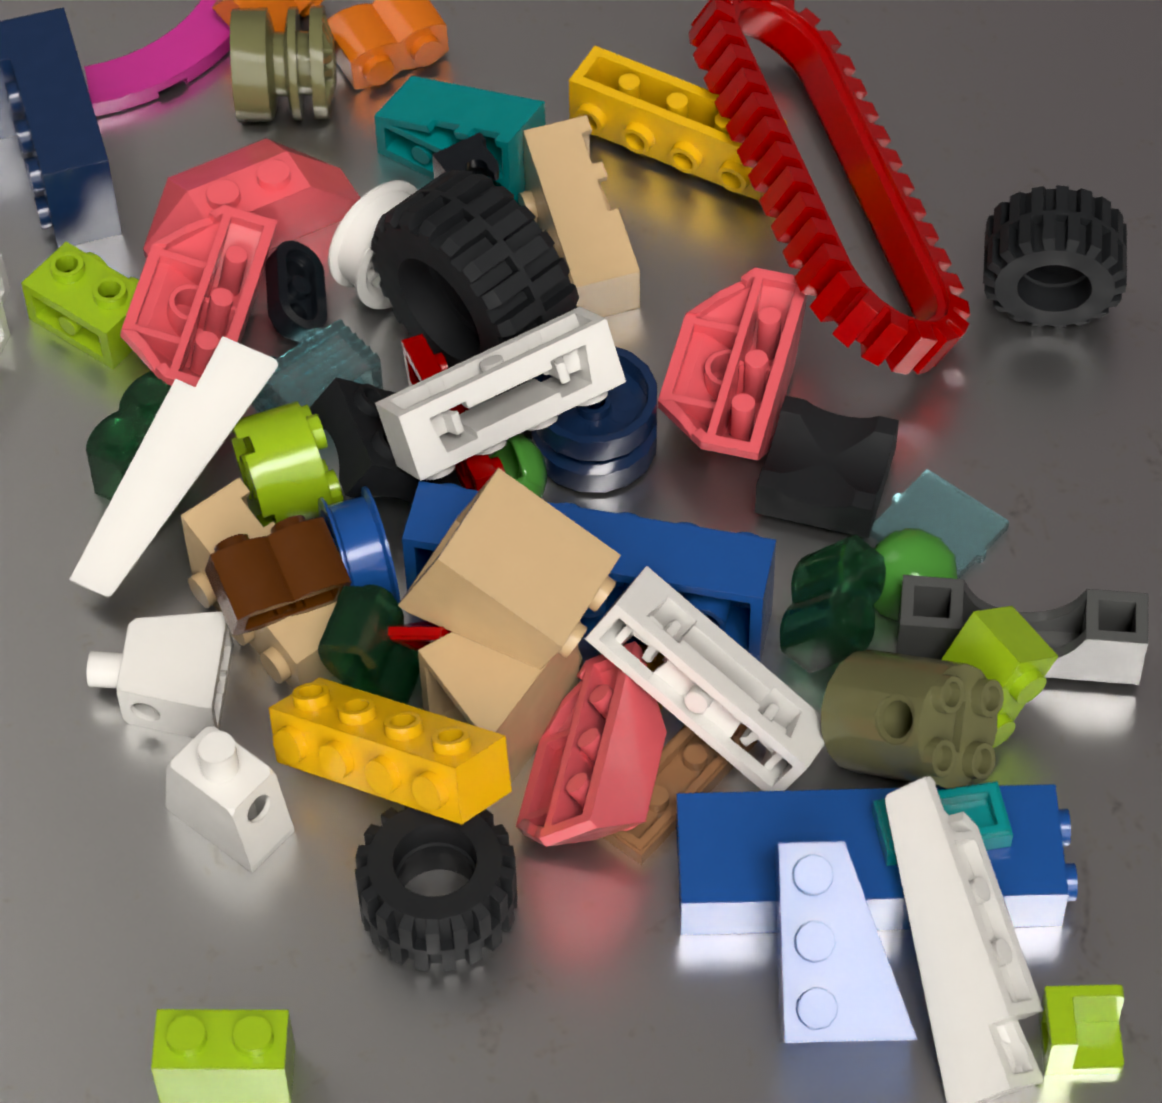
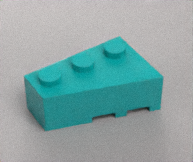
M410 76L374 115L377 152L433 180L432 154L481 132L486 138L487 149L499 164V179L493 180V184L495 186H504L514 194V200L518 204V194L525 192L523 130L546 125L545 101L416 76Z

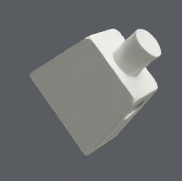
M223 612L135 618L128 624L123 652L90 651L87 661L88 687L116 688L122 719L130 725L195 738L208 726H215L220 730L234 647L232 634Z
M215 726L205 727L168 763L166 767V809L251 873L295 832L274 771L235 742L234 738L227 732L220 731Z

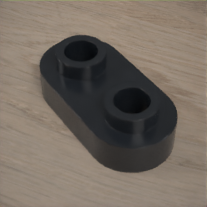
M285 241L267 258L265 265L268 315L273 327L280 335L293 341L306 342L312 339L327 321L324 268L318 256L309 247L296 241Z

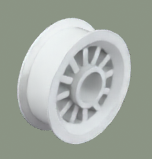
M395 180L383 183L362 196L346 213L337 227L330 244L328 267L331 276L343 286L356 287L357 295L361 302L373 309L393 307L389 298L384 297L380 288V275L374 271L372 259L375 252L371 250V242L381 216L418 191L414 185L406 181Z

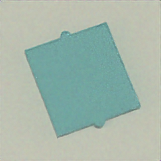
M926 469L903 494L896 493L893 495L892 505L874 522L870 536L880 542L893 531H901L904 528H920L940 537L955 554L957 579H960L975 562L982 563L985 561L986 551L1008 529L1009 521L929 469Z

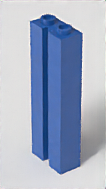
M1056 784L999 786L1013 832L1012 845L986 851L1013 927L1062 926L1067 902H1075L1078 895L1075 863H1065L1063 847L1070 846L1071 842L1069 810L1058 809ZM899 788L677 793L676 838L681 935L777 933L774 847L778 843L845 841L877 931L911 930L898 864L886 866L872 814L874 800L885 799L889 793Z

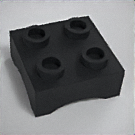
M336 377L312 404L310 410L312 415H318L322 426L330 434L335 444L339 459V481L345 496L361 497V488L367 486L373 497H395L412 504L420 480L397 467L375 405L376 402L395 394V392L376 388L371 384H360ZM455 469L442 478L422 480L423 482L435 484L452 483L462 487Z
M785 396L772 445L756 484L755 513L869 538L895 454L899 420L882 416L857 418L838 415L816 407L805 399Z

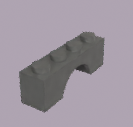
M903 575L896 653L941 660L973 611L998 607L978 598L970 590L964 579ZM1086 589L1077 599L1065 606L1041 612H1019L1059 656L1045 675V678L1139 685L1148 647V593Z

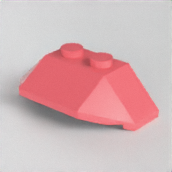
M266 138L168 177L143 247L144 256L147 259L152 243L189 223L208 217L209 212L223 204L278 220L270 247L271 250L278 247L282 242L293 241L342 221L350 208L360 199V196L341 168Z
M223 204L209 212L208 217L189 223L152 243L120 336L162 383L172 386L174 380L177 379L196 387L222 336L241 344L256 300L278 220Z
M754 267L741 276V281L718 291L685 314L658 398V408L700 449L757 461L770 451L780 411L795 366L808 297L807 294L800 292L794 279L795 275Z
M636 641L623 645L647 667L646 661L642 659V648ZM603 654L585 661L577 674L581 681L563 698L538 743L516 828L523 835L546 847L593 841L619 831L631 830L637 825L646 822L667 731L658 701Z

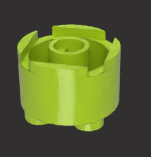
M293 401L241 418L233 428L232 433L236 437L231 438L238 467L243 482L250 491L249 500L258 499L262 514L256 515V518L263 527L273 521L277 524L286 518L296 515H303L306 520L319 517L318 499L321 497L324 498L328 505L344 501L335 471L333 469L329 470L325 460L320 457L318 450L328 447L327 440L318 415H312L308 404L300 406L298 401Z

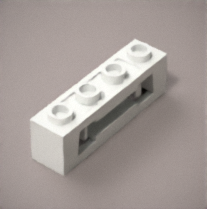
M580 306L376 402L375 405L397 467L420 481L435 480L450 474L455 469V464L469 457L487 455L502 449L506 445L507 439L521 432L540 430L552 425L557 421V415L573 407L589 406L602 401L607 397L609 390L625 383L626 380L607 319ZM542 373L553 376L543 382L532 379ZM462 404L469 410L459 414L458 411L450 409Z
M648 566L634 579L585 638L587 642L762 791H785L808 769L825 744L821 732V714ZM632 636L648 645L642 656V659L646 662H652L659 652L665 656L662 659L664 663L657 667L654 672L622 646ZM743 723L748 727L740 738L744 746H748L758 739L767 748L761 763L731 739L740 724Z

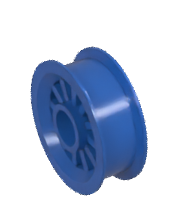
M363 486L361 488V497L330 505L326 503L323 497L319 498V518H324L351 579L347 594L341 599L347 616L355 626L357 625L358 615L391 607L395 614H400L401 608L398 606L400 603V593L390 547L379 511L368 487Z

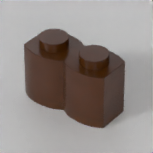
M303 515L292 516L275 524L270 530L271 534L268 536L249 539L247 534H238L224 539L214 547L215 552L209 556L205 573L232 636L267 627L289 616L300 615L319 609L346 596L351 579L323 517L306 520Z

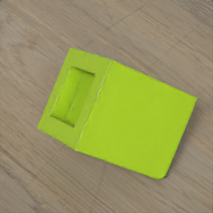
M1122 985L1045 986L1041 1002L1043 1011L1039 1012L1038 1017L1045 1076L1119 1074L1122 1072L1124 1056L1119 1024L1125 999Z

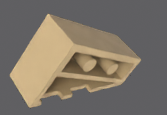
M587 115L523 130L525 192L518 194L519 205H525L535 215V222L542 231L546 230L555 242L553 247L559 257L564 258L570 270L568 274L570 282L575 284L579 299L576 306H581L602 317L640 308V270L619 208L611 209L600 182L607 181L608 178L603 161L591 163L590 134L592 129Z
M240 478L229 483L181 515L192 574L188 578L189 587L196 599L205 608L213 605L218 611L222 610L205 573L209 556L215 552L214 547L224 539L238 534H247L249 539L268 536L271 534V528L275 525L273 521L263 527L250 511L247 502L250 491ZM337 602L304 614L289 616L279 622L252 632L233 636L239 644L244 646L249 643L260 654L263 667L275 682L281 684L286 681L293 690L319 677L328 680L358 659L354 623Z

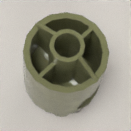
M871 649L853 652L838 665L827 683L821 706V732L829 755L839 767L849 771L910 783L930 776L936 782L935 786L938 788L963 787L973 779L985 780L994 769L996 756L993 745L997 733V714L1002 708L1004 693L998 681L987 679L980 669L966 663Z

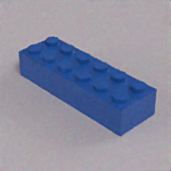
M419 481L402 536L407 591L457 516L478 493V490L466 489L452 483L435 484ZM547 502L621 555L608 575L616 581L611 593L596 612L587 608L580 620L587 627L582 638L587 637L620 595L642 570L648 566L761 663L772 613L776 539L759 537L750 532L733 533L703 528L689 522L673 523L642 518L628 512L612 513L581 508L576 504L567 502L558 504ZM632 636L625 642L631 643L636 641L637 644L646 645L635 636Z

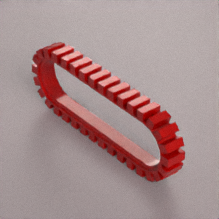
M709 0L691 23L692 28L689 31V42L697 47L692 55L698 68L708 71L703 79L709 92L719 95L714 103L720 116L730 119L725 127L731 140L742 143L736 151L742 165L753 168L747 175L753 189L765 193L759 202L766 216L776 218L771 224V228L777 241L788 244L782 251L788 266L800 269L794 277L800 292L817 297L809 306L820 322L835 321L839 325L832 335L847 348L855 340L859 342L863 359L878 367L886 359L891 372L908 375L912 369L917 375L929 372L965 334L970 324L966 321L971 315L969 303L967 300L958 297L964 291L958 275L946 272L952 263L945 249L934 246L939 237L933 225L921 221L927 215V212L920 199L910 197L915 188L908 174L897 172L903 164L896 150L885 148L891 139L884 126L874 124L879 115L872 102L863 100L868 93L861 79L851 77L856 68L850 56L836 53L842 44L831 30H818L816 26L821 20L807 7L800 13L794 10V0ZM744 34L759 40L775 51L792 67L804 85L914 318L899 312L881 300L863 282L853 267Z

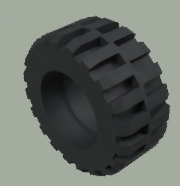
M456 170L442 173L383 214L377 223L371 242V250L375 252L372 259L374 271L380 275V288L384 297L389 298L393 306L392 312L399 323H403L410 333L408 337L423 333L433 354L442 352L449 368L578 308L576 304L579 295L576 285L570 282L568 277L570 270L564 258L559 257L553 245L555 242L546 230L542 231L534 220L536 218L535 215L525 205L520 206L514 200L513 193L504 186H495L493 180L483 174H474L473 171Z

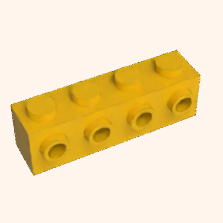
M598 46L592 48L570 77L569 119L587 115L592 129L590 135L599 136L624 146L634 153L643 154L671 165L681 172L691 173L711 181L731 192L740 193L758 201L765 194L755 191L747 175L753 168L743 166L736 151L742 143L731 140L725 127L730 119L721 117L714 103L719 95L710 93L705 88Z
M321 677L296 687L292 694L269 707L273 746L278 763L461 825L512 792L505 735Z

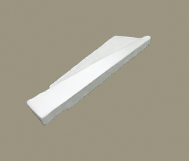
M222 336L196 387L177 379L174 380L69 580L106 598L114 594L276 371L279 364L276 359Z
M927 776L889 793L885 797V804L947 1103H982L1044 1082L1039 1066L1018 1020L1042 1012L1043 1008L979 828L965 812L948 815L940 801L935 786L936 782L930 776Z

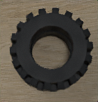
M1056 185V189H1045L1044 186L1032 188L1030 193L1018 192L1011 195L1010 202H1000L994 208V215H990L986 222L983 284L987 299L993 300V307L999 312H1009V318L1017 322H1030V326L1043 327V325L1054 326V328H1066V325L1069 324L1080 326L1090 323V318H1102L1107 315L1109 307H1117L1121 302L1122 293H1125L1127 286V226L1123 223L1122 213L1119 209L1111 208V202L1103 196L1092 197V191L1082 188L1078 191L1069 190V186Z
M405 806V809L397 812L392 807L381 814L382 826L371 824L364 833L365 845H358L355 856L357 867L355 869L361 920L365 931H371L373 944L380 951L389 947L391 960L403 965L410 958L415 962V970L428 972L431 963H442L444 972L457 970L456 961L464 958L469 965L482 960L483 947L494 951L502 943V930L510 931L515 920L514 909L517 908L515 853L513 845H509V834L503 824L494 826L493 814L486 809L462 825ZM431 870L453 871L469 880L457 891L435 897L419 895L405 887L414 877Z

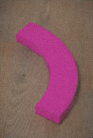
M201 0L192 12L174 29L139 50L106 62L84 66L95 116L123 111L159 98V91L171 87L181 80H184L186 83L194 80L230 51V27L212 8L217 0Z

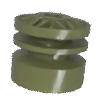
M324 5L310 6L309 30L301 31L297 6L288 8L285 30L280 32L274 31L268 7L232 9L230 18V62L234 108L238 123L273 121L277 110L278 97L288 96L294 120H303L304 96L311 95L316 120L330 119L331 101L337 87L334 35H332Z

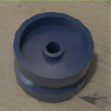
M616 346L626 382L609 390L607 397L602 401L589 406L573 407L557 415L558 419L552 425L540 430H534L531 433L532 442L540 449L545 458L547 476L557 484L578 492L606 493L628 486L647 472L656 455L657 382L646 363L632 352ZM542 373L533 379L543 382L553 376Z

